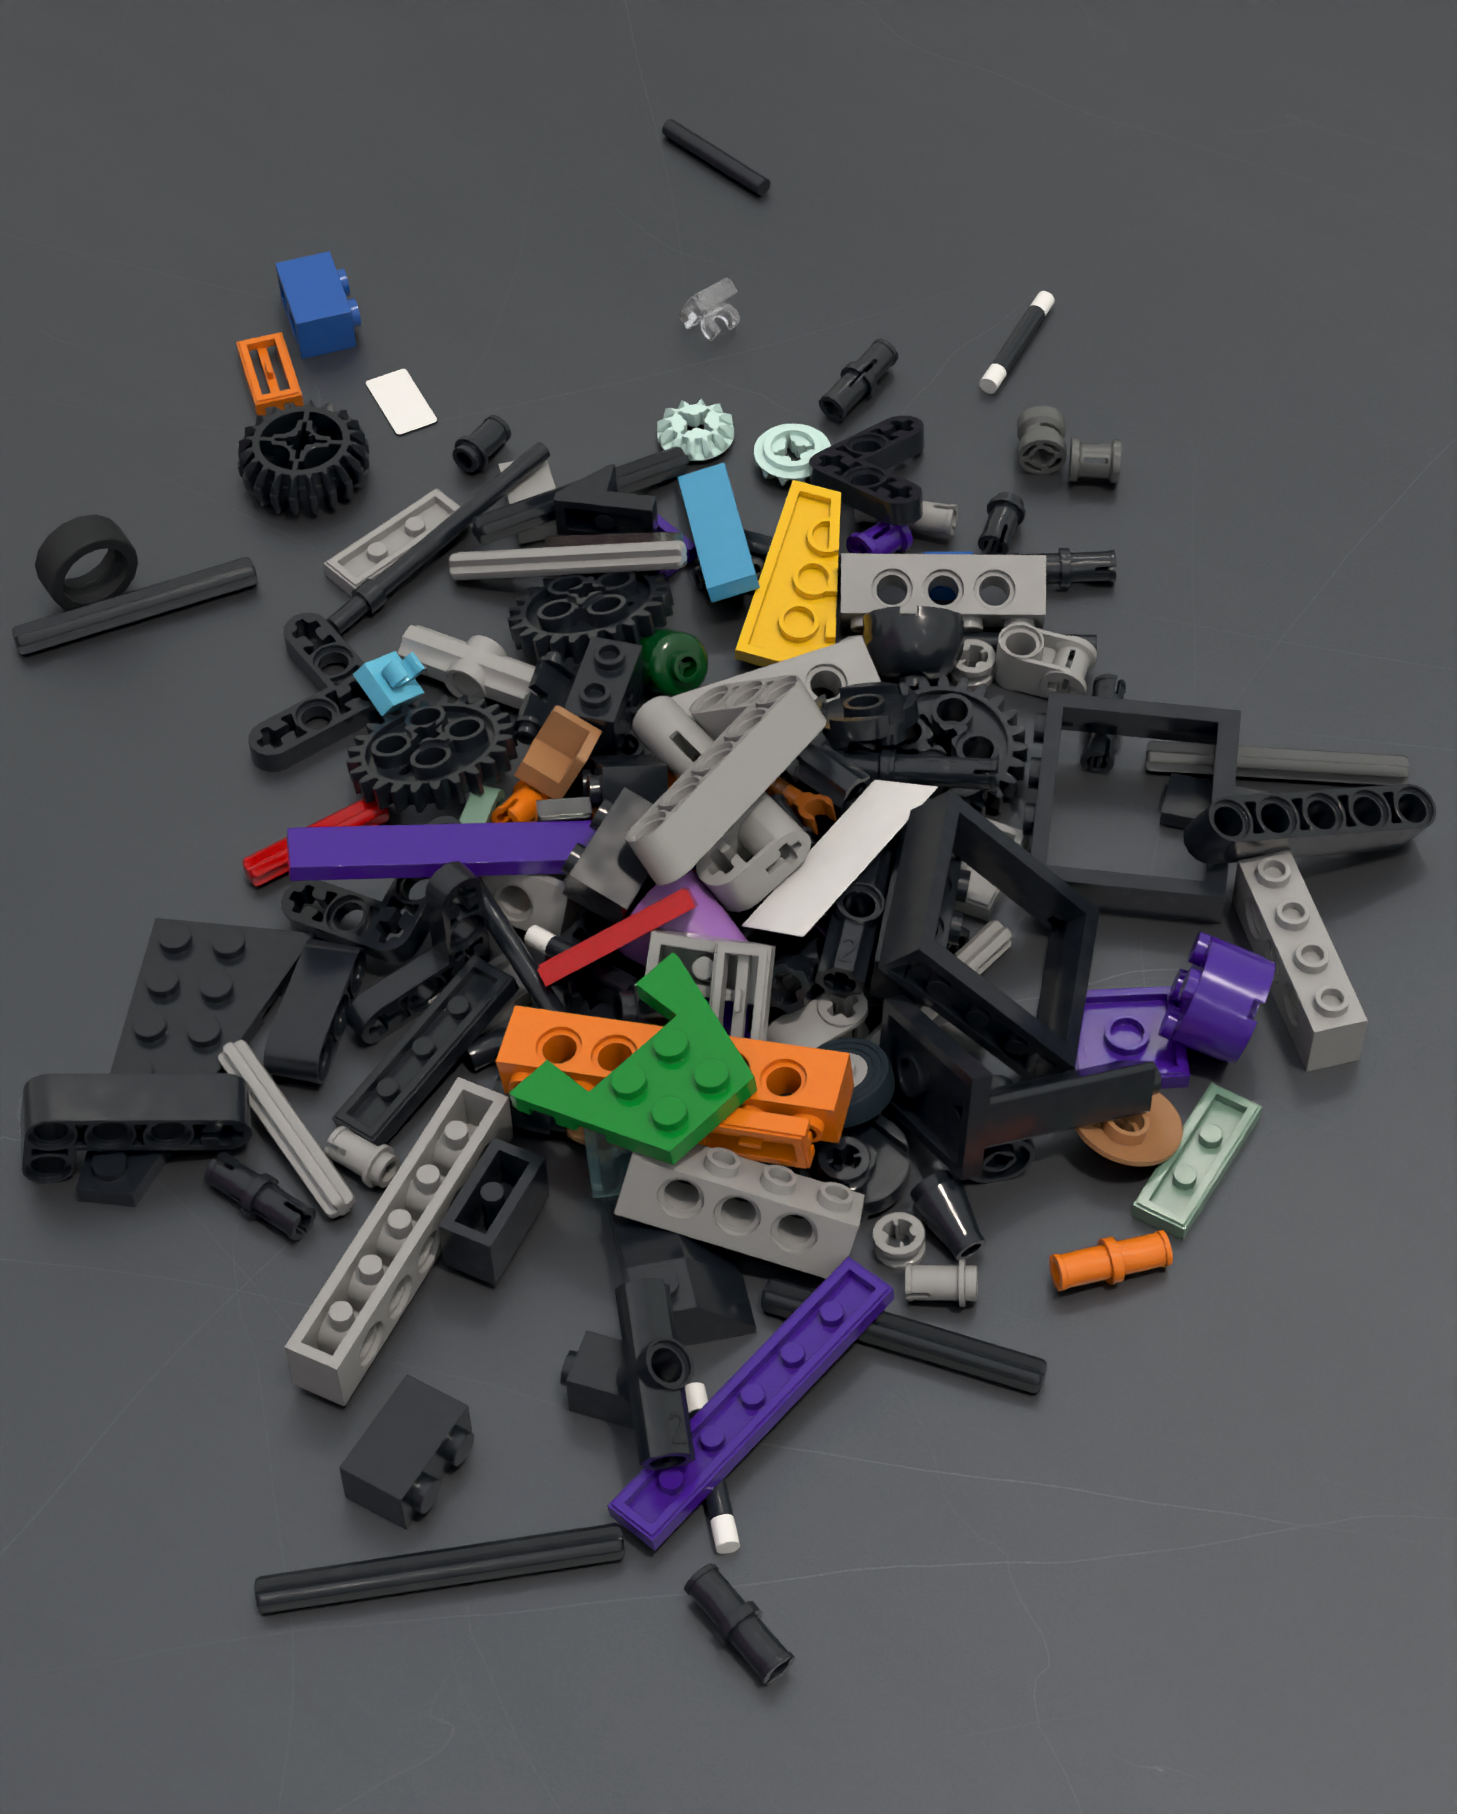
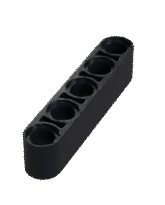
M1413 784L1224 796L1216 799L1186 826L1183 837L1188 852L1196 860L1206 864L1234 863L1239 860L1286 850L1291 851L1293 858L1396 850L1402 848L1434 822L1436 805L1431 795L1425 789Z

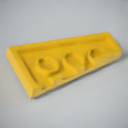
M796 480L792 481L758 581L760 588L755 590L735 649L736 660L765 667L835 644L841 492Z

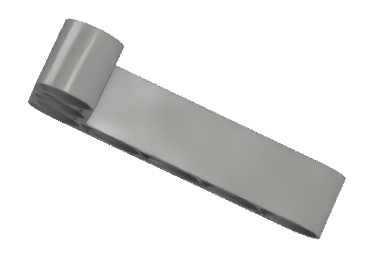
M791 674L716 686L702 694L690 706L689 711L714 742L630 828L625 837L656 885L670 884L689 872L825 727L827 720L798 675Z

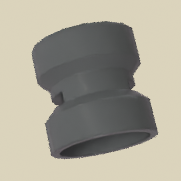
M1034 406L1022 412L1017 419V437L1019 439L1018 462L1027 472L1037 475L1050 474L1062 468L1066 462L1065 418L1056 408Z

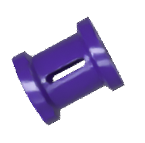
M878 519L876 524L863 533L854 532L846 540V548L849 553L862 554L903 553L913 545V537L908 525H891Z

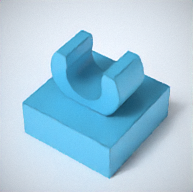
M396 651L364 663L353 673V676L381 716L401 709V705L413 704L425 693L415 679L425 668L414 652L409 653L403 660Z

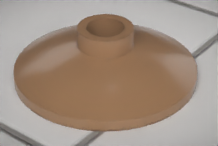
M1161 1093L1152 1095L1150 1112L1075 1128L1080 1138L1098 1154L1117 1163L1138 1167L1153 1166L1168 1160L1176 1153L1183 1138V1125L1180 1115L1172 1103Z

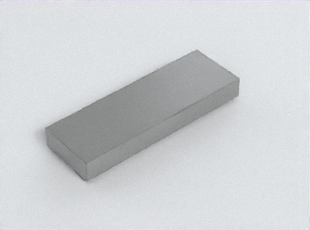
M434 489L324 562L325 576L352 597L351 592L366 579L374 580L461 506L439 489Z

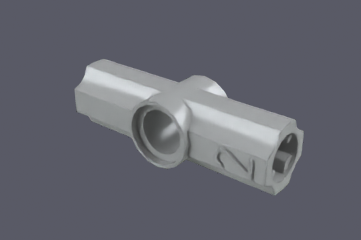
M410 625L402 636L401 646L397 653L399 657L403 660L409 653L414 652L425 668L421 674L444 682L450 693L458 699L463 695H467L469 703L472 704L481 698L487 697L517 709L521 708L525 695L530 692L543 699L528 688L536 666L507 657L502 646L486 636L475 635L465 642L420 625Z

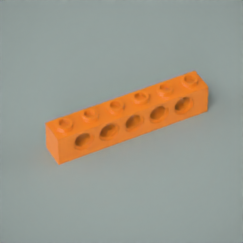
M515 1005L496 1059L504 1093L509 1094L511 1090L546 1060L550 1061L585 1090L590 1091L664 1026ZM729 1036L753 1073L757 1086V1091L738 1108L808 1118L811 1125L809 1132H812L813 1137L812 1143L818 1141L839 1143L854 1089L850 1053ZM786 1093H793V1094L788 1095V1096H780V1095L786 1094Z

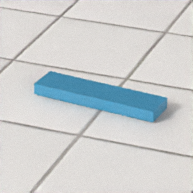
M725 463L679 476L680 489L711 603L760 588Z

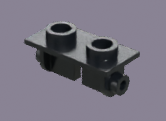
M554 651L547 652L545 656L538 659L528 688L543 699H540L532 692L525 695L513 725L516 739L519 742L531 745L555 706L565 707L580 665L572 669L565 664L564 656Z

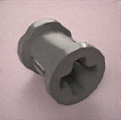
M1079 437L1071 438L1068 475L1070 482H1076L1079 477L1106 478L1109 479L1110 484L1119 483L1121 440L1113 439L1111 444L1081 443ZM1084 458L1105 459L1106 463L1084 462Z

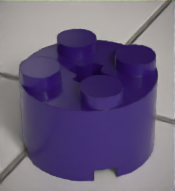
M1200 931L1188 957V962L1193 965L1188 971L1182 968L1179 969L1168 995L1169 1000L1177 1002V1007L1169 1006L1158 1035L1220 1061L1236 1063L1256 1027L1257 1021L1253 1019L1260 1002L1263 1004L1266 1002L1274 977L1275 962Z

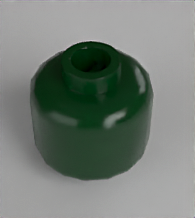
M672 629L655 630L656 634L653 636L642 637L640 645H642L644 689L660 696L673 697L697 689L702 685L708 671V656L703 644L695 636Z

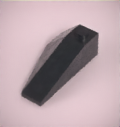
M625 1150L596 1156L597 1168L623 1282H633L643 1278L664 1279V1283L670 1286L677 1339L685 1347L756 1333V1325L744 1278L723 1247L614 1214L633 1151Z

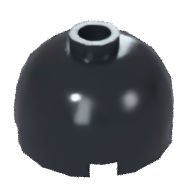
M900 606L873 610L863 616L862 638L876 671L881 678L895 682L898 686L899 683L904 682L912 690L919 689L920 676H924L929 683L939 681L941 674L948 676L954 671L963 653L965 628L963 616L949 609L917 606V614L900 615Z

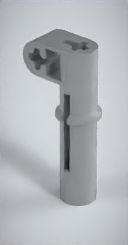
M669 696L652 698L643 704L633 719L632 730L635 737L658 760L668 765V770L676 779L694 763L693 761L696 757L699 758L714 742ZM764 791L696 864V873L722 907L733 912L749 910L803 863L810 851L811 840L809 835Z

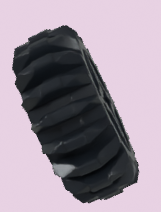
M312 400L306 406L296 407L291 401L290 407L284 410L273 406L269 417L257 415L255 426L245 427V435L239 441L237 451L239 475L243 479L249 496H255L261 507L272 505L277 514L287 508L291 509L296 517L302 510H311L316 515L318 509L324 506L335 510L338 499L351 501L353 490L363 489V480L368 475L370 467L368 440L365 439V434L358 420L351 419L347 410L335 412L331 403H327L319 408L314 405Z

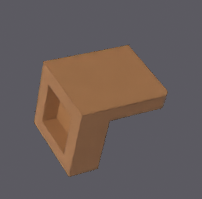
M555 706L529 746L514 776L552 799H562L588 760L602 731L563 707Z

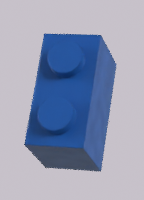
M330 251L275 263L280 298L301 359L356 347L354 327L361 326L359 308L355 298L347 300L346 296H350V287L345 269L336 270Z

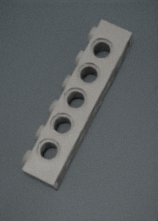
M460 1077L457 1078L284 1348L293 1385L342 1406L347 1404L442 1251L438 1229L440 1222L492 1139L495 1137L509 1143L513 1138L508 1096Z

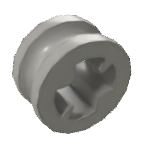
M978 639L965 640L962 656L954 671L949 674L952 682L957 685L962 677H967L968 690H976L982 684L989 685L994 679V665L996 661V653L992 646ZM969 662H976L975 667H968Z
M893 1212L883 1216L876 1222L873 1229L874 1253L881 1264L893 1270H906V1263L918 1265L923 1260L926 1253L925 1229L918 1218L905 1212ZM899 1234L909 1236V1245L904 1246L903 1242H900V1247L889 1246V1236L894 1235L896 1240L899 1239Z

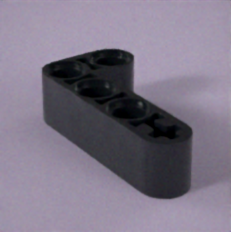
M226 1073L43 1074L33 1077L26 1082L22 1097L20 1129L23 1175L28 1180L44 1184L65 1180L74 1171L76 1151L227 1150L240 1147L247 1143L252 1136L248 1083L240 1076Z

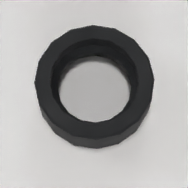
M97 514L78 516L61 524L47 536L38 549L35 561L38 579L52 599L64 610H71L124 593L135 578L138 566L136 549L120 527L110 518ZM108 548L107 554L100 564L90 572L76 578L65 579L72 565L84 555L95 550Z

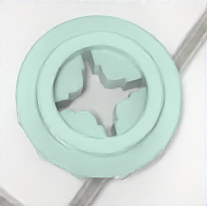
M702 398L694 405H689L681 400L678 409L665 408L663 419L657 421L658 441L664 450L675 446L681 447L684 454L688 455L689 461H702L714 458L726 451L733 442L734 427L732 414L723 413L720 403L706 406ZM704 424V430L697 428V426ZM687 426L694 427V429L687 431Z
M794 423L778 425L765 431L757 439L754 446L755 467L762 469L765 479L777 477L782 486L789 480L805 483L807 477H810V458L814 454L830 447L831 444L822 432L811 426ZM787 448H790L791 453H794L800 460L791 461V458L786 456Z

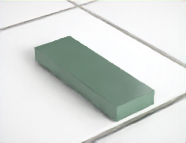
M1211 1082L1183 1126V1138L1178 1150L1171 1158L1157 1166L1133 1203L1131 1216L1159 1230H1164L1165 1233L1183 1241L1259 1121L1262 1106Z

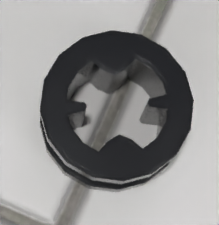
M845 1136L840 1138L839 1143L826 1142L821 1147L818 1153L819 1181L840 1183L854 1192H859L866 1186L870 1176V1155L862 1142ZM847 1160L854 1162V1168L846 1166L841 1172L834 1170V1164L841 1166Z

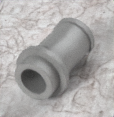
M340 1126L335 1129L327 1140L339 1148L336 1150L330 1146H325L324 1149L330 1161H335L362 1176L364 1185L371 1188L376 1186L381 1188L387 1187L400 1168V1159L395 1156V1151L391 1146L386 1144L377 1146L355 1134L346 1126Z
M960 1259L959 1265H913L912 1263H906V1302H912L913 1300L959 1301V1307H965L966 1301L978 1300V1266L966 1265L965 1259Z

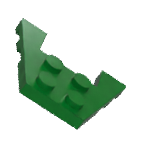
M672 952L636 983L639 998L670 1021L590 1091L585 1090L550 1061L546 1060L509 1092L513 1107L529 1115L535 1110L555 1118L556 1124L572 1130L583 1127L605 1135L606 1141L611 1144L674 1165L757 1091L753 1073L679 956Z

